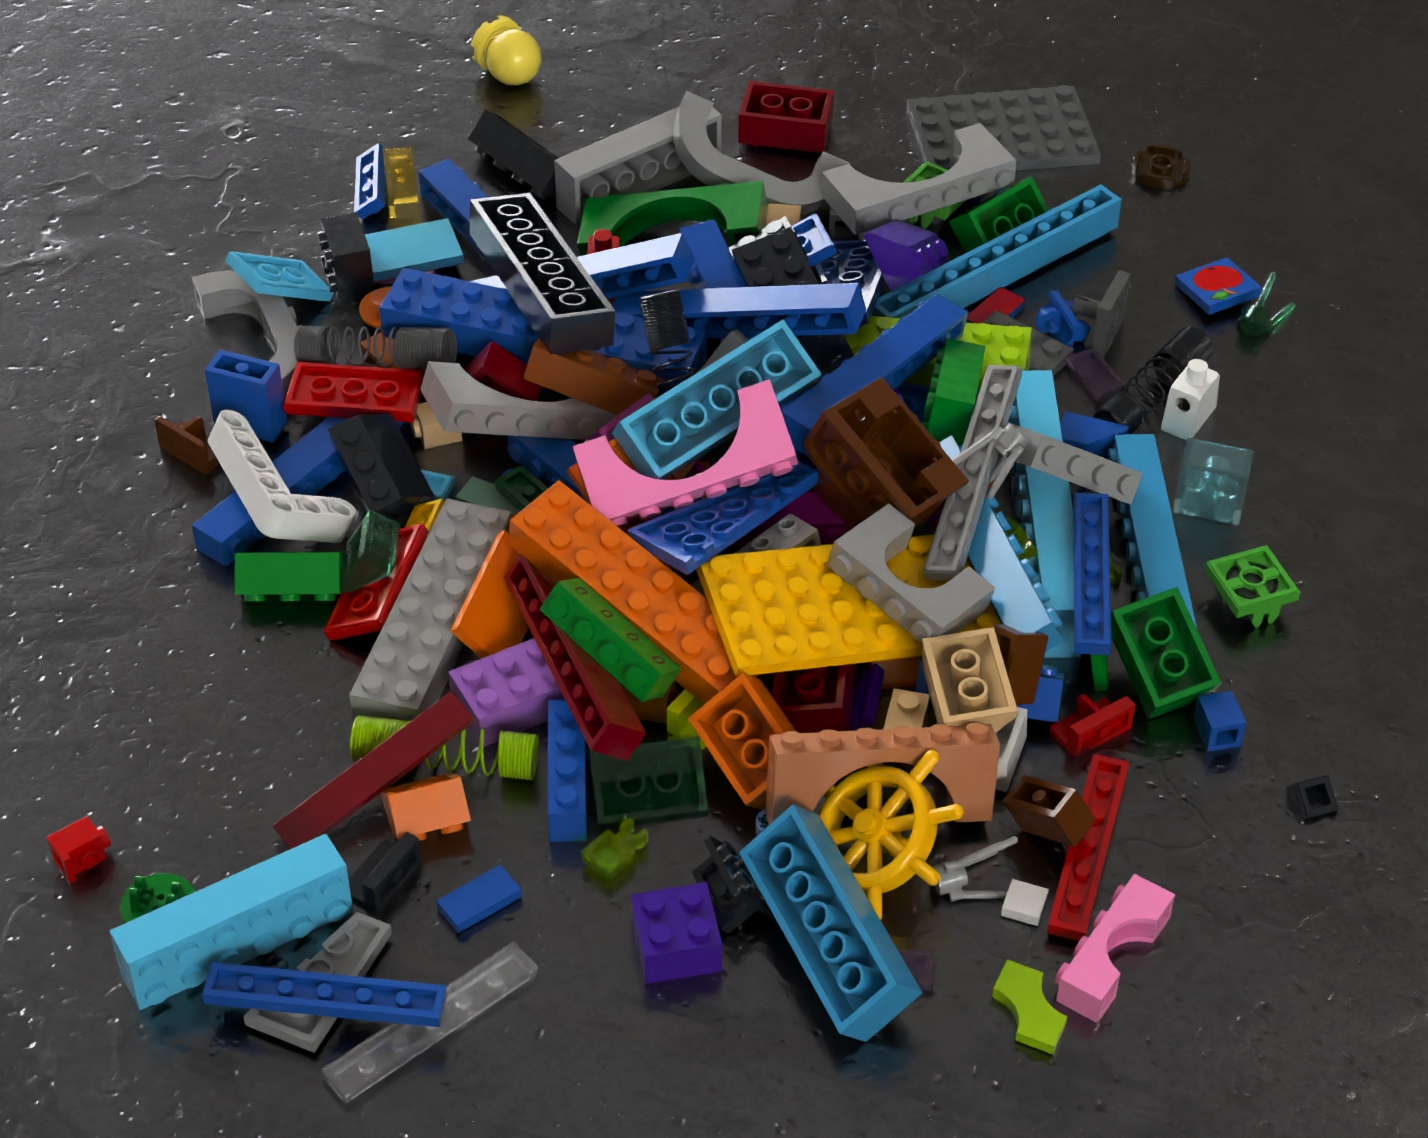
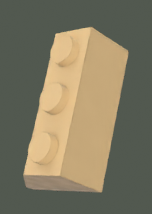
M994 627L922 639V667L937 724L947 726H967L970 723L991 724L996 733L1018 716V709Z

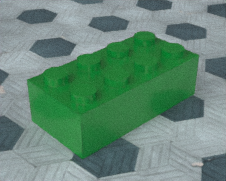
M947 338L945 350L938 348L922 421L925 429L938 442L952 435L959 446L964 443L975 406L986 347L984 345Z

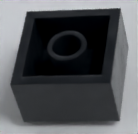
M354 212L322 218V231L317 232L320 250H325L323 251L324 256H320L323 273H329V275H326L330 292L336 293L339 304L362 300L375 289L370 248L358 213Z

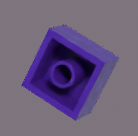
M707 882L631 894V922L645 984L722 971V941Z

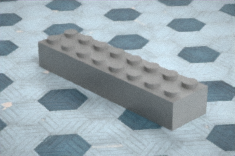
M446 499L349 694L353 723L358 715L412 721L439 700L449 679L448 671L453 670L464 646V643L451 633L450 630L497 534L506 529L511 518V511Z

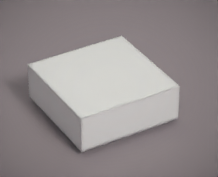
M1012 879L1002 906L1001 916L1038 926L1048 899L1049 889Z

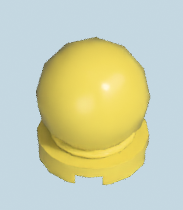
M500 15L497 16L498 20L490 24L484 22L476 31L471 42V46L474 48L472 59L484 70L490 71L493 77L503 84L518 86L528 83L538 73L541 64V48L536 40L529 33L522 31L509 17Z

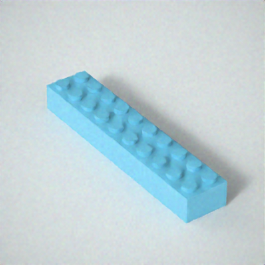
M1052 370L1022 371V377L1008 422L1063 442ZM1015 461L1009 473H1015L1011 480L1012 496H1018L1014 503L1015 519H1021V523H1018L1017 528L1019 543H1024V547H1022L1024 552L1021 553V560L1024 558L1029 560L1037 574L1036 577L1032 578L1034 584L1040 582L1050 598L1045 603L1047 608L1053 606L1064 624L1058 629L1065 641L1046 651L1044 658L1081 657V654H1074L1073 506L1069 481Z

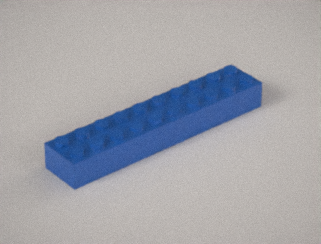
M402 269L379 307L381 327L384 330L385 337L389 338L393 327H396L398 330L402 327H446L452 329L456 336L457 353L477 356L493 341L528 365L533 345L539 338L506 288L414 269ZM615 312L614 345L595 350V353L608 358L621 359L626 365L636 369L649 370L655 373L657 377L665 379L664 382L691 372L689 370L653 371L652 369L658 365L679 359L688 354H650L648 340L646 339L647 333H645V326H643L645 324L643 323V317ZM687 326V330H689L687 333H689L688 336L690 337L689 343L671 346L659 351L687 350L692 352L691 357L663 368L691 367L696 370L693 374L695 375L707 361V331ZM396 330L393 331L392 339H395ZM691 376L666 385L680 384ZM662 388L659 396L672 388Z

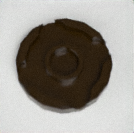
M1151 145L1142 152L1141 149L1138 150L1132 158L1131 165L1132 174L1136 180L1146 186L1160 189L1178 187L1185 183L1191 168L1188 157L1185 159L1180 150L1167 145Z

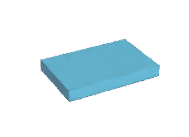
M448 218L365 235L370 248L374 281L398 277L403 268L424 272L464 263L462 250Z
M233 251L228 253L225 260L258 294L327 302L331 301L334 294L330 292L329 286L302 260Z

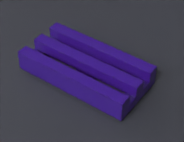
M877 663L871 666L870 672L864 669L860 672V677L857 675L855 677L851 731L868 728L875 724L885 671Z

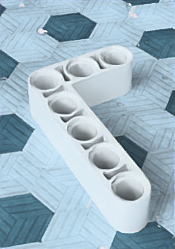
M222 410L210 433L208 444L258 530L264 535L275 539L340 543L343 541L356 514L354 506L346 500L335 497L291 494L247 419L236 411Z

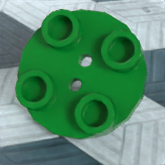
M155 873L145 877L135 876L134 883L129 886L121 899L120 913L123 923L125 924L194 893V887L185 878L172 873Z

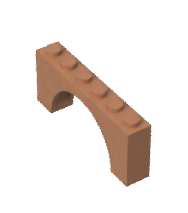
M970 723L967 726L936 724L924 728L898 726L894 729L882 730L860 728L857 731L839 732L827 729L818 733L788 731L783 734L770 735L765 814L770 825L792 804L813 812L824 793L835 782L850 772L868 765L884 762H900L916 766L927 751L934 750L939 754V761L930 772L946 786L948 806L958 804L964 809L963 817L955 820V822L992 821L1000 743L991 724L985 725L982 723Z

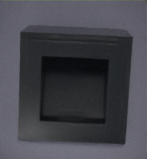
M1328 774L1297 782L1286 787L1289 796L1303 819L1339 810Z

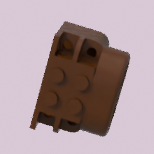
M883 377L878 378L823 411L805 438V450L813 462L811 468L818 471V484L814 488L828 508L845 523V528L848 532L888 503L915 523L914 529L928 521L935 512L944 507L948 496L969 482L942 449L940 443L930 435L920 423L918 417L909 410Z

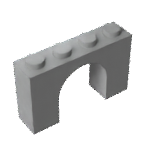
M1012 424L1030 440L1025 445V450L1016 459V462L1098 493L1108 494L1109 497L1131 505L1142 478V472Z
M888 503L834 541L827 566L884 611L891 619L910 632L918 641L922 642L923 638L959 633L987 611L996 587L970 567H967L946 584L936 588L914 587L895 577L887 567L886 562L907 548L915 523Z

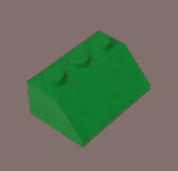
M1031 176L1006 187L948 222L962 249L969 252L1048 212L1049 209Z
M348 551L235 553V595H245V601H266V595H279V601H300V594H314V601H335V594H342L345 587Z

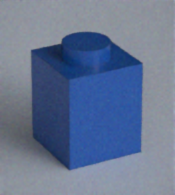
M1233 691L1198 696L1193 721L1206 751L1241 747L1247 722Z

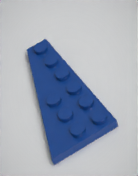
M798 461V464L792 466L793 469L786 474L773 476V473L759 477L760 481L751 486L740 487V484L727 489V492L721 496L704 498L627 530L628 536L656 558L688 575L818 484V471Z

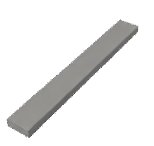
M987 366L960 454L987 436L997 424L1003 429L1007 426L1022 377L1020 366ZM996 439L956 465L969 482L945 500L923 571L926 580L950 581L964 569L999 453L994 447L997 442Z

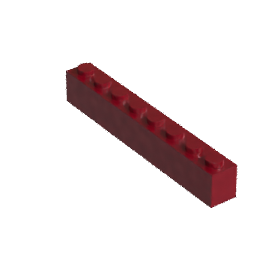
M519 554L504 579L590 750L628 761L634 750L641 744L646 734L645 729L619 681L539 610L556 583L524 556Z

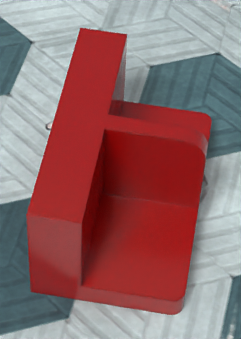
M1082 694L1077 697L1075 713L1050 726V733L1074 758H1077L1131 729L1136 704L1127 696L1111 703L1105 697L1093 702L1088 696Z

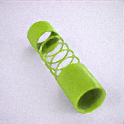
M358 715L354 720L350 737L351 759L354 762L359 761L408 724L410 720L404 721L402 719L400 721L399 719L393 720L392 718L386 719L385 717L382 719L381 717L375 718L374 716L364 717L363 715ZM484 728L481 729L479 748L471 770L467 769L465 761L466 729L461 733L459 752L451 769L447 764L446 744L440 748L439 755L433 766H430L428 758L425 759L427 767L433 770L437 767L443 755L445 768L451 772L456 768L461 757L465 772L470 774L476 768L480 758L481 767L486 776L493 773L498 762V772L501 778L503 776L505 778L511 777L512 779L515 777V779L519 778L520 780L522 778L523 780L529 779L531 781L535 776L537 768L539 739L536 733L533 735L532 733L526 734L524 732L522 734V732L515 733L514 731L508 732L507 730L503 732L501 730L497 753L489 772H486L484 764Z

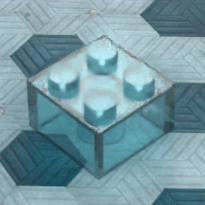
M1187 437L1172 512L1239 525L1254 450Z

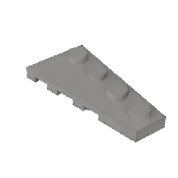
M356 912L322 943V950L312 959L306 958L296 967V970L364 977L392 935L391 925ZM251 1009L243 1016L246 1026L314 1053L337 1019V1017Z

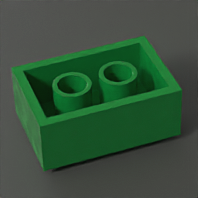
M1178 587L1111 611V638L1148 719L1196 702L1198 696L1215 693L1222 684Z

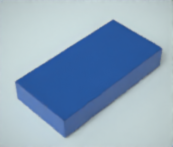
M498 865L436 900L437 909L454 930L460 933L521 898L522 891L501 865Z

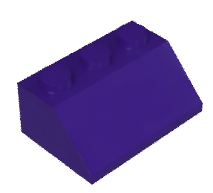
M897 219L863 234L890 291L949 262L947 257L949 254L945 242L938 238L936 233Z

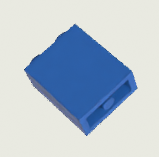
M219 349L205 369L214 425L222 410H233L247 419L258 439L274 443L288 422L287 414H284L283 404L285 400L279 364Z

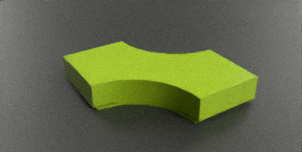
M1007 959L993 988L992 997L1007 1006L1014 1015L1018 1028L1016 1041L1053 1055L1066 1026L1068 1016L1055 1010L1046 1000L1042 991L1043 972Z

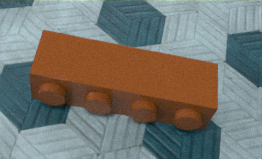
M540 338L533 345L523 378L615 415H619L648 393H650L654 400L658 398L661 389L656 388V385L665 380L657 377L655 373L649 370L636 369L626 365L621 359L608 358L595 353V351L579 350L571 351L565 355L550 354Z

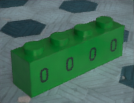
M581 578L558 581L539 609L641 702L663 697L682 670Z

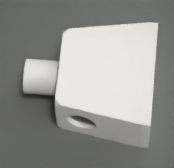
M1193 359L1189 361L1187 367L1172 384L1160 429L1189 442L1217 406L1220 375L1218 372L1208 369V364L1204 360ZM1188 403H1189V404H1190V409L1187 411V406H1188Z

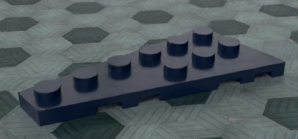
M865 239L834 241L832 243L837 254L813 267L820 284L859 283L866 306V312L859 326L861 327L869 323L885 279Z

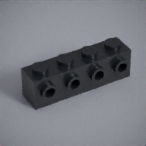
M485 109L468 137V140L477 146L475 151L487 159L493 157L495 159L493 164L507 173L511 170L513 172L512 178L524 186L530 184L532 186L530 191L543 200H546L547 196L556 200L554 160L559 157L503 117Z

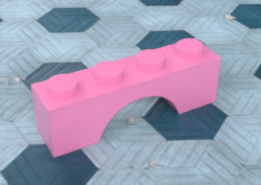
M1136 874L1131 877L1126 886L1120 884L1113 894L1109 910H1101L1096 917L1092 927V934L1089 938L1083 936L1078 942L1072 962L1070 964L1064 962L1055 978V983L1058 984L1056 1001L1098 1023L1117 995L1121 974L1110 961L1108 953L1115 947L1127 942L1141 941L1153 943L1171 917L1175 894Z

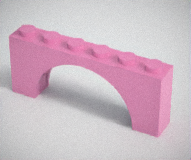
M770 379L737 390L740 401V422L734 441L725 455L716 464L695 476L679 480H660L639 474L617 457L605 435L572 446L592 507L618 528L623 529L628 526L629 521L641 518L642 521L656 518L661 515V510L673 506L674 509H679L694 503V499L706 495L707 498L721 496L727 492L726 488L740 484V487L751 486L760 481L759 477L773 473V476H779L790 472L793 469L792 466L798 464L797 456Z

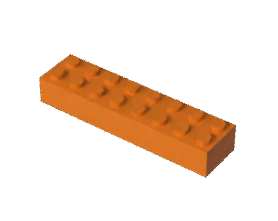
M560 480L510 519V546L555 583L581 578L682 668L675 681L703 704H706L737 678L735 677L707 598ZM760 674L750 676L757 678Z

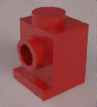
M88 816L46 837L54 863L70 884L77 881L76 875L78 873L93 868L99 862L107 859L105 849L112 845L105 829L102 826L96 828Z

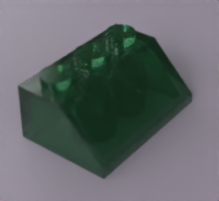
M687 734L642 740L628 761L593 752L589 747H586L590 783L598 824L708 810L701 744L698 735Z

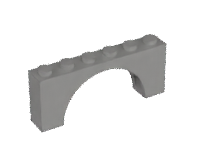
M981 123L954 131V156L957 162L952 168L939 176L918 182H887L868 177L855 170L850 164H846L822 172V197L855 235L874 230L896 219L902 221L1014 185L1016 159Z
M428 361L421 386V392L444 432L587 440L589 436L618 416L572 397L557 402H539L512 397L478 382L459 363Z

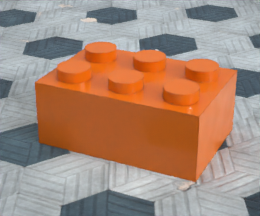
M742 673L692 714L688 720L744 804L763 810L766 804L770 735L783 734L788 731L796 732V730L761 679Z

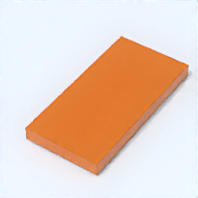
M506 530L497 534L450 630L451 633L480 658L522 643L529 628L504 579L520 554L509 545V533Z

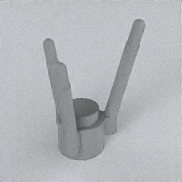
M1008 423L1004 429L997 424L987 436L952 460L958 465L994 439L997 440L994 447L1003 455L994 467L990 483L993 482L987 493L988 499L994 497L1016 459L1025 450V445L1030 441L1011 423Z
M1013 836L960 859L932 866L941 877L940 882L934 886L939 896L948 894L951 902L960 899H1005L1006 891L962 890V886L968 885L965 867L998 854V851L1016 844L1018 838Z

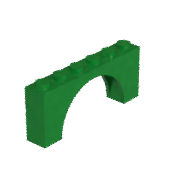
M763 181L586 198L577 242L580 256L587 255L589 237L593 236L594 232L599 229L609 230L612 236L619 237L620 247H623L630 239L651 227L683 220L706 222L715 219L718 228L727 234L730 246H733L745 236L752 235L766 227L768 201Z

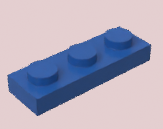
M379 143L356 158L354 212H357L362 220L371 214L378 213L385 206L386 149Z

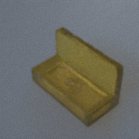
M412 147L382 149L390 218L396 217L395 204L418 201Z

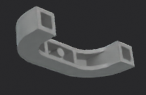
M686 91L674 119L673 140L681 162L694 177L708 186L763 181L768 203L801 205V215L811 213L827 203L822 197V172L850 164L849 162L823 151L815 164L811 176L807 179L789 182L774 177L719 152L710 142L706 130L707 120L714 103Z
M218 271L192 277L196 301L204 319L229 313H241L252 316L260 322L275 353L269 361L278 363L280 366L285 400L297 363L294 354V338L296 332L302 326L296 325L297 318L294 308L292 306L287 307L283 296L256 293L235 271Z

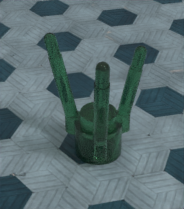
M1274 272L1270 274L1257 302L1250 306V300L1242 304L1241 314L1237 323L1249 335L1257 336L1262 332L1269 334L1272 327L1295 307V303L1291 302L1270 319L1269 309L1263 304L1275 280L1276 273Z

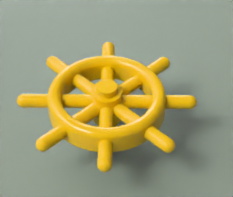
M934 750L927 751L909 774L901 769L882 766V763H876L851 774L836 787L832 785L823 795L826 799L818 815L836 846L855 842L843 857L851 871L867 852V873H852L865 895H867L880 920L882 919V893L901 886L915 874L931 886H935L940 882V874L925 862L935 842L937 825L961 819L964 815L963 807L958 804L936 808L932 796L921 784L939 761V754ZM882 788H897L882 807ZM867 794V808L863 810L855 802ZM910 798L914 813L895 817ZM845 815L853 821L852 827L840 829ZM912 829L909 839L901 835L902 831ZM889 853L893 856L894 860L882 868V854Z

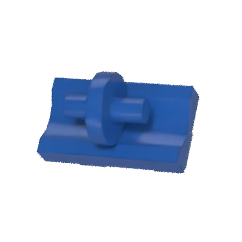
M1050 291L1047 306L1041 307L1038 310L1035 326L1040 332H1050L1055 340L1071 348L1074 342H1084L1091 330V326L1086 320H1078L1076 318L1077 314L1072 312L1073 301H1065L1059 291Z

